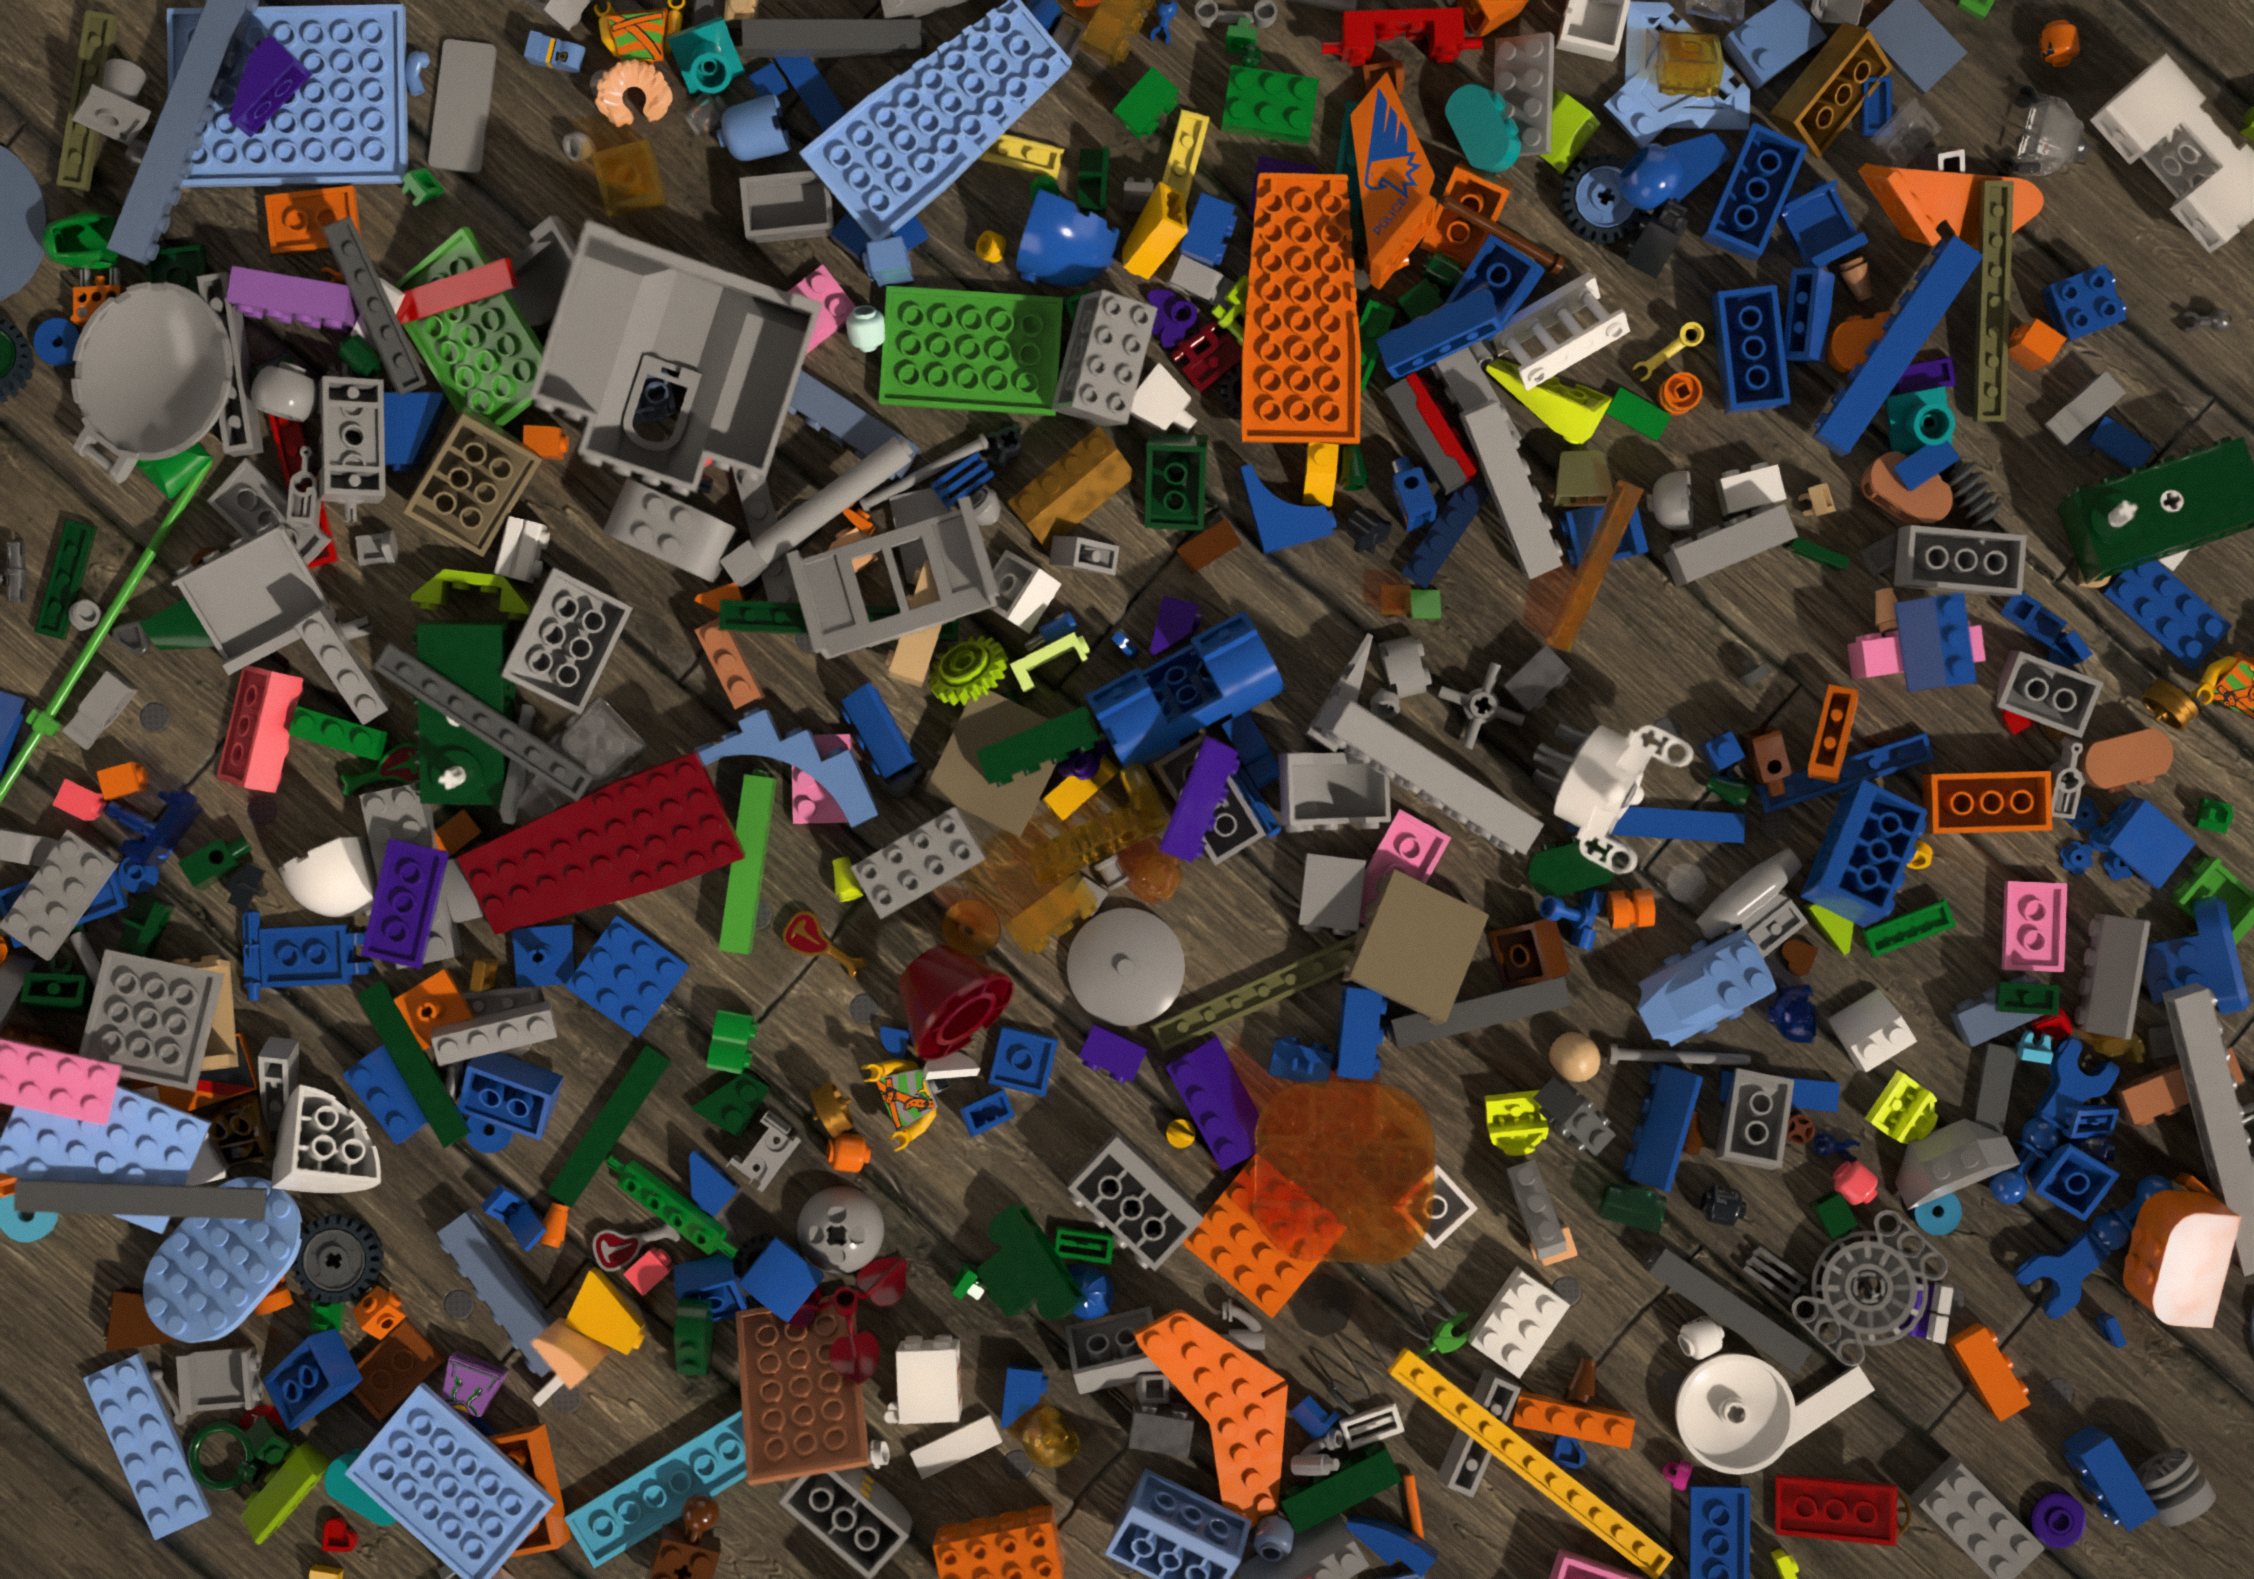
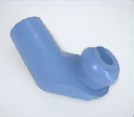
M414 51L409 54L405 65V78L411 96H418L425 92L419 75L421 68H426L430 63L429 55L425 51Z

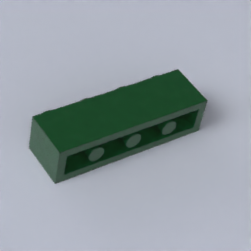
M1083 706L975 752L990 785L996 783L998 788L1013 782L1012 776L1023 771L1024 775L1028 776L1042 770L1040 764L1051 760L1054 765L1069 759L1068 752L1079 749L1081 754L1097 747L1095 741L1100 740L1087 706Z
M1377 1442L1372 1443L1362 1449V1454L1354 1458L1347 1456L1340 1459L1339 1469L1331 1471L1329 1475L1309 1476V1481L1301 1485L1298 1482L1293 1483L1283 1489V1494L1279 1495L1280 1502L1296 1534L1403 1481L1385 1443L1380 1445Z

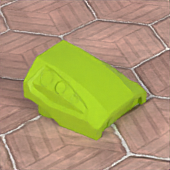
M1553 88L1551 154H1541L1539 156L1557 170V173L1562 176L1601 123L1591 111L1571 96Z

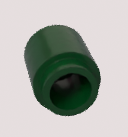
M1436 251L1434 256L1428 253L1420 268L1425 271L1423 278L1434 282L1446 290L1448 288L1454 290L1466 272V269L1460 267L1461 263L1439 251Z
M350 334L338 345L340 348L338 356L359 376L363 375L368 379L377 373L383 365L378 352L360 334L354 337Z

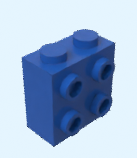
M2106 264L2056 282L2041 290L2056 332L2067 338L2063 345L2127 319L2125 316V303L2116 293L2114 288L2116 284L2115 277L2107 269Z

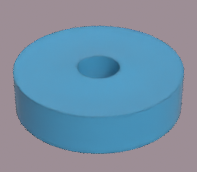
M1952 1192L1912 1209V1217L1916 1225L1932 1235L1950 1233L1957 1227L1962 1216L1960 1201ZM1940 1206V1214L1934 1216L1932 1213L1933 1208Z

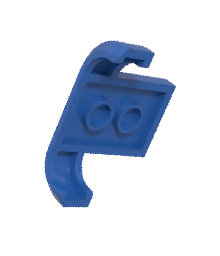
M2218 896L2193 900L2199 933L2147 943L2143 968L2152 1003L2164 1002L2163 992L2197 982L2209 988L2215 994L2221 1015L2245 1011L2251 1003V998L2248 995L2239 962L2226 901Z

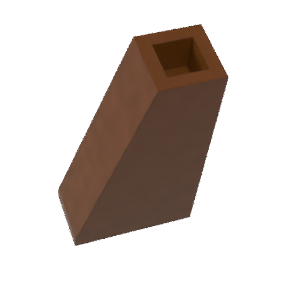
M124 1286L111 1294L108 1301V1311L111 1312L110 1322L104 1330V1341H107L106 1350L115 1351L180 1341L163 1333L152 1322L144 1304L143 1289Z

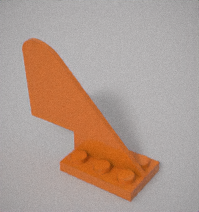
M1865 163L1858 170V173L1902 238L1932 247L1941 239L1935 229L1942 221H1945L1956 237L1978 251L1980 182L2014 181L2012 234L2041 211L2044 202L2040 190L2031 182L2021 178L1884 167Z

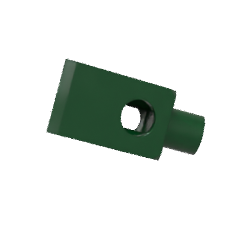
M244 835L230 843L223 838H219L177 863L192 887L204 891L240 868L242 863L239 857L253 849ZM223 853L224 860L217 864L218 855Z

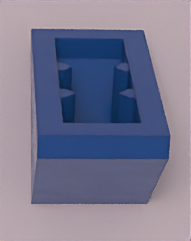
M1005 1089L966 1103L959 1109L970 1137L976 1136L1015 1117Z

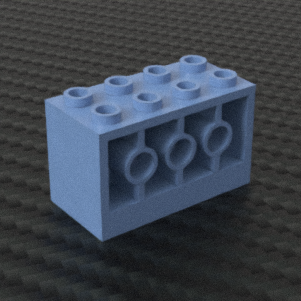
M1145 1468L1116 1518L1105 1555L1153 1579H1230L1241 1561L1252 1521Z

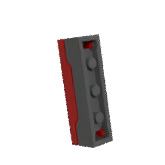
M1416 372L1407 376V378L1385 389L1384 398L1445 496L1474 479L1477 473L1475 468L1478 467V464L1470 452L1465 453L1460 443L1463 441L1457 429L1448 426L1445 421L1447 414L1439 402H1433L1429 395L1432 390L1424 377L1419 379Z

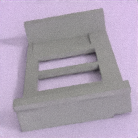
M970 496L958 499L961 508L959 510L802 559L798 550L786 553L815 653L821 652L827 660L997 606L995 596L1000 594ZM922 538L941 601L910 610L891 548ZM883 551L901 613L870 623L852 560Z

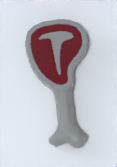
M666 1222L661 1227L643 1233L625 1234L616 1229L607 1228L599 1231L594 1237L592 1244L593 1253L598 1265L603 1270L616 1271L635 1260L645 1244L663 1238H670L678 1242L680 1234Z

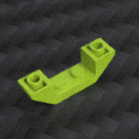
M443 569L411 595V601L420 603V609L437 611L438 605L447 606L450 583H452V589L469 591L470 585L480 586L481 592L499 594V589H502L499 611L508 613L507 619L525 621L526 615L529 616L533 608L508 577Z

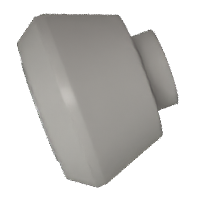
M979 488L969 495L978 525L989 526L998 520L1001 506L997 494L992 488Z

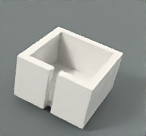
M1566 0L1563 13L1564 18L1561 22L1555 48L1613 62L1619 52L1631 0Z

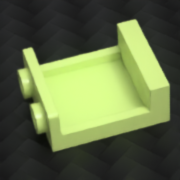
M1073 632L1010 664L1023 691L1027 693L1036 688L1028 672L1071 650L1077 651L1083 664L1088 662L1086 655L1091 652L1083 636L1077 638Z

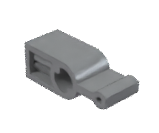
M1181 254L1175 257L1164 284L1213 306L1220 304L1227 311L1231 305L1223 297L1236 282Z
M2107 371L2102 372L2075 394L2044 425L2063 446H2066L2126 392Z
M302 446L300 450V455L302 456L301 471L295 473L289 483L286 521L291 528L319 530L321 501H319L318 481L313 475V468L317 463V458L311 447ZM306 483L312 484V487L306 488V492H299L300 488L306 487Z
M106 671L81 702L77 714L65 726L62 732L85 750H88L101 732L115 721L138 692V689L117 672Z
M2065 736L2062 740L2063 751L2061 760L2053 763L2048 770L2051 771L2052 817L2075 819L2083 785V776L2076 769L2078 755L2082 752L2083 747L2082 743L2075 738ZM2065 773H2069L2068 778L2065 781H2061L2062 776Z
M0 827V860L41 867L59 842V839Z

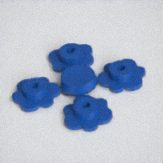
M2083 798L2078 803L2075 819H2065L2069 823H2073L2075 830H2082L2083 828L2092 830L2089 834L2090 845H2081L2078 841H2072L2070 847L2065 846L2061 848L2059 855L2064 860L2062 867L2065 870H2071L2074 875H2082L2086 867H2091L2093 864V860L2090 857L2093 853L2092 849L2097 852H2107V860L2103 862V868L2108 870V876L2111 880L2118 881L2122 877L2130 878L2133 874L2132 869L2108 848L2096 843L2100 836V831L2104 827H2096L2097 821L2095 818L2099 817L2100 811L2094 808L2095 804L2091 798ZM2120 805L2118 806L2117 811H2112L2110 813L2111 820H2113L2119 812L2118 809Z

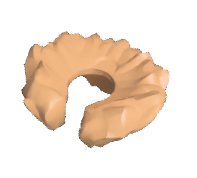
M634 59L617 62L608 72L604 71L602 79L598 80V97L595 99V104L599 111L609 118V122L614 123L616 127H622L624 124L631 125L634 121L632 111L624 104L622 99L624 91L629 87H638L644 91L646 103L643 108V114L649 122L661 119L667 113L668 106L673 100L672 91L668 86V82L664 80L662 72L660 70L655 71V67L652 64L648 65L645 61L638 62Z

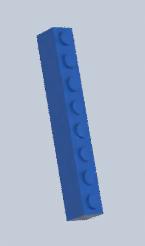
M1955 235L1946 241L1941 240L1931 253L1934 259L1929 266L1925 264L1914 278L1918 282L1913 290L1907 289L1897 303L1901 307L1895 315L1891 313L1881 326L1884 332L1878 340L1874 338L1866 347L1864 353L1867 357L1862 364H1855L1847 376L1850 381L1845 389L1840 387L1830 400L1833 406L1828 414L1823 412L1813 425L1817 430L1812 437L1840 457L1850 452L1984 255Z

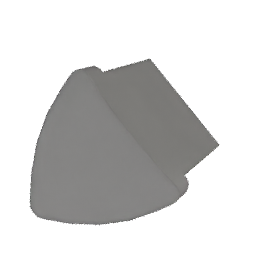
M387 530L380 534L355 536L359 566L380 564L397 566L398 546L393 530Z

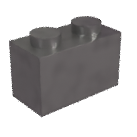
M1544 645L1501 688L1524 712H1528L1531 709L1536 712L1547 702L1548 699L1545 695L1552 688L1558 691L1569 680L1566 675L1571 669L1548 645Z

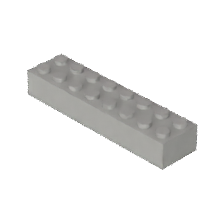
M1333 695L1315 724L1316 727L1323 731L1320 735L1321 737L1342 748L1347 746L1345 752L1358 760L1361 759L1368 764L1371 761L1370 768L1391 779L1394 778L1393 782L1407 791L1410 790L1418 794L1416 797L1439 808L1440 812L1459 821L1465 825L1466 829L1488 839L1487 842L1511 855L1515 851L1526 855L1544 825L1350 700Z

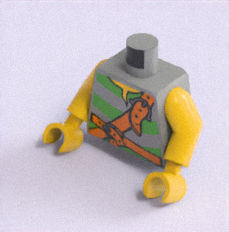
M898 1058L877 1064H865L861 1067V1070H871V1077L863 1081L877 1082L896 1129V1133L890 1135L887 1140L890 1141L895 1137L898 1138L900 1145L894 1151L897 1152L904 1149L910 1141L924 1133L936 1117V1108L939 1106L936 1094L951 1088L948 1078L925 1080L924 1066L919 1067L914 1061Z

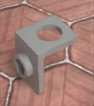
M1813 0L1811 13L1819 23L1842 24L1847 22L1858 25L1864 0H1821L1820 7L1819 0Z

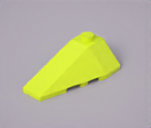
M1498 358L1487 365L1486 371L1553 431L1563 435L1564 440L1573 444H1583L1593 435L1612 401L1611 397L1577 383L1575 388L1561 385L1559 378L1555 376L1526 391L1518 371L1520 365Z

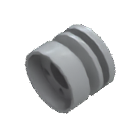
M2173 1448L2161 1452L2145 1461L2134 1473L2158 1510L2159 1514L2155 1515V1517L2163 1526H2177L2195 1519L2210 1508L2216 1499V1493L2205 1476L2198 1474L2199 1466L2193 1461L2189 1450L2185 1448Z

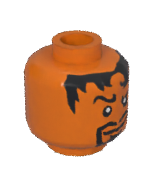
M2056 20L2046 24L2045 29L2038 35L2041 59L2046 63H2051L2053 67L2069 65L2071 60L2080 53L2077 27L2069 24L2067 20Z

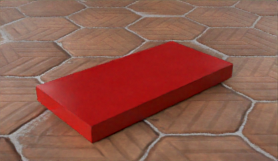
M1777 1473L1775 1475V1535L1897 1546L1898 1484Z

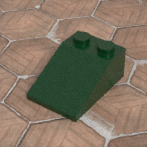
M1149 432L1146 454L1145 528L1204 530L1208 435Z

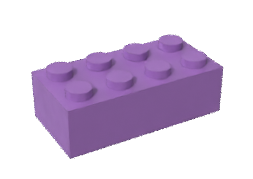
M235 266L231 268L226 302L235 306V311L244 313L246 317L262 319L264 315L273 318V321L291 324L292 320L302 323V326L320 329L321 325L332 328L331 330L334 332L349 334L350 329L353 330L360 315L347 285Z

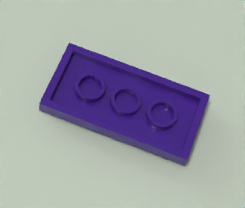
M393 838L388 839L361 955L417 969L422 968L450 852Z

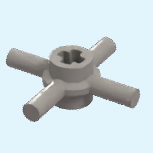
M1491 662L1482 688L1475 689L1468 695L1441 686L1438 697L1463 705L1464 712L1470 719L1461 745L1465 748L1473 749L1481 724L1488 723L1495 717L1522 726L1525 715L1499 706V700L1493 693L1502 667L1499 664ZM1483 698L1485 699L1484 704L1488 706V710H1484L1480 714L1478 713L1479 708L1475 706V701H1481Z

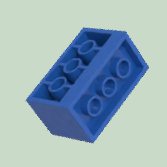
M1864 779L1843 792L1800 897L1862 927H1866L1874 922H1878L1879 919L1885 916H1889L1895 906V900H1893L1895 891L1901 888L1906 878V874L1903 873L1905 866L1915 856L1917 848L1914 847L1916 839L1921 837L1926 829L1927 821L1924 819L1928 810Z

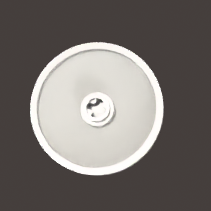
M1724 1353L1704 1360L1686 1376L1677 1394L1675 1420L1683 1443L1700 1462L1719 1472L1748 1474L1769 1466L1786 1450L1795 1431L1796 1405L1789 1385L1771 1365L1752 1355Z

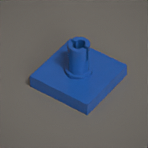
M573 924L512 930L516 988L567 983L577 969Z

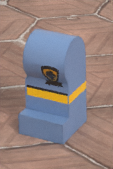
M530 30L524 57L530 64L580 73L586 48L576 43L561 41V39L545 36L540 32Z

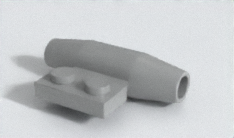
M1786 848L1757 864L1716 897L1695 921L1696 926L1708 940H1712L1740 924L1741 929L1743 928L1748 933L1764 958L1808 923L1791 899L1778 894L1801 869L1802 863L1789 848Z

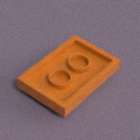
M353 185L264 195L270 251L273 256L331 250L321 227L351 216L361 238L356 188Z

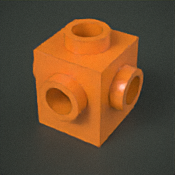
M376 1286L352 1309L360 1329L379 1340L406 1317L401 1306L403 1303L401 1297L393 1290L388 1292L380 1286Z

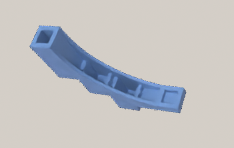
M760 707L745 712L743 714L745 719L738 721L743 733L739 734L738 730L722 736L723 742L712 746L709 742L694 749L698 750L705 766L723 757L735 755L766 756L791 764L813 777L834 797L851 827L859 826L881 816L852 750L844 751L843 747L826 754L828 759L824 761L811 730L803 731L801 727L787 732L785 734L787 739L782 740L769 710L764 709L761 711Z

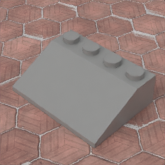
M552 567L500 676L559 707L581 715L633 608Z

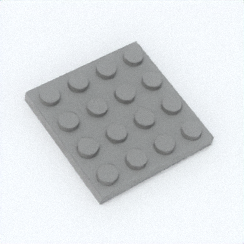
M105 949L79 1056L122 1065L120 1076L196 1091L224 974Z

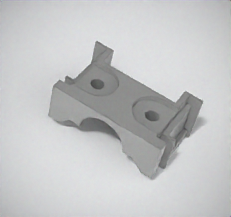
M771 1109L760 1120V1122L768 1127V1130L747 1158L743 1160L736 1154L725 1166L727 1168L732 1164L751 1179L749 1184L754 1179L758 1180L761 1184L757 1189L761 1192L765 1190L778 1170L804 1138L800 1134L795 1139L788 1134L794 1126L788 1125L772 1113ZM775 1137L780 1138L779 1143L775 1141ZM755 1164L760 1166L759 1170L755 1169Z

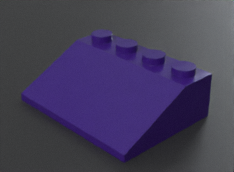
M1206 736L1159 846L1160 851L1191 863L1194 857L1197 859L1201 858L1206 846V842L1201 840L1206 830L1212 831L1218 815L1213 813L1217 802L1224 803L1230 787L1225 786L1229 774L1235 777L1241 760L1236 758L1238 751Z

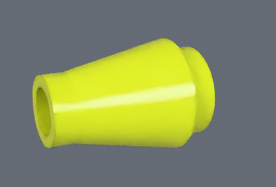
M847 856L833 860L835 896H839L840 902L852 901L862 897L863 888L851 869L850 858Z

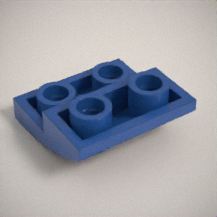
M775 1236L738 1283L761 1304L788 1323L825 1275L821 1270L802 1258L797 1250Z

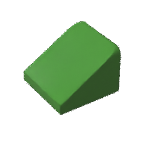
M1410 590V619H1441L1440 590Z

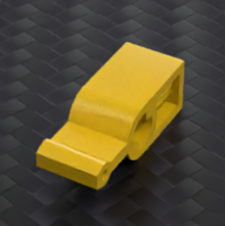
M1105 755L1101 758L1100 768L1094 777L1079 780L1075 776H1068L1043 798V804L1060 823L1119 772Z

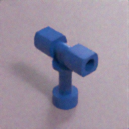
M1589 888L1585 889L1581 905H1576L1574 908L1565 906L1561 898L1548 895L1541 901L1539 912L1543 918L1557 921L1561 917L1569 919L1570 924L1574 927L1569 944L1591 951L1597 931L1592 930L1597 913H1603L1608 894Z

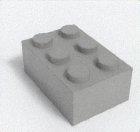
M813 171L739 178L745 237L750 244L831 236L830 233L837 225L834 195Z

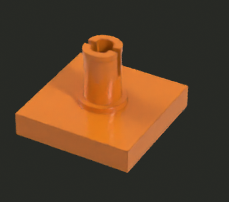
M447 968L393 999L423 1050L433 1046L431 1040L432 1028L476 1018Z

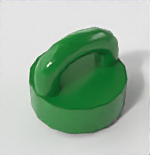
M1038 176L1029 184L1032 201H1035L1039 189L1059 197V186L1056 179L1052 176Z

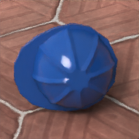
M1085 1264L1075 1265L1068 1269L1088 1299L1073 1314L1084 1320L1099 1319L1109 1312L1114 1302V1285L1111 1279L1101 1270Z

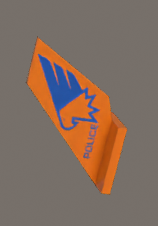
M1387 71L1350 114L1371 272L1370 284L1378 290L1382 288L1434 225L1437 200L1430 196L1435 174Z

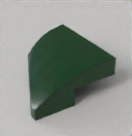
M186 598L139 623L146 635L159 650L215 647Z

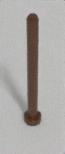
M1449 196L1442 198L1440 202L1442 207L1547 265V271L1553 275L1558 274L1565 264V257L1556 253L1553 256Z

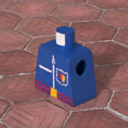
M1402 457L1393 461L1392 465L1396 475L1392 478V490L1406 532L1434 523L1437 506L1422 468L1417 467L1413 469L1409 457Z

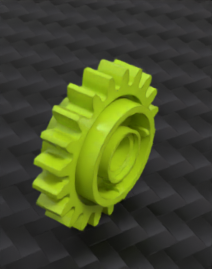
M981 635L975 641L974 637L970 636L968 642L959 640L958 645L954 647L949 645V651L939 654L941 661L932 663L934 670L928 672L931 677L928 683L937 699L940 698L944 704L950 701L952 706H955L961 700L962 704L966 705L971 697L976 702L981 694L989 695L988 689L990 687H998L995 680L1005 677L1002 671L1008 669L1006 664L1008 658L1000 643L995 642L992 637L986 640L984 635Z

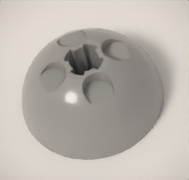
M833 1186L814 1194L803 1206L797 1222V1239L803 1254L817 1268L829 1273L846 1274L863 1268L876 1256L884 1238V1221L876 1203L864 1192L848 1186Z

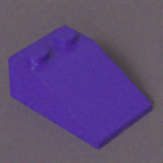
M272 35L260 39L254 45L253 52L248 57L228 120L249 137H252L313 74Z

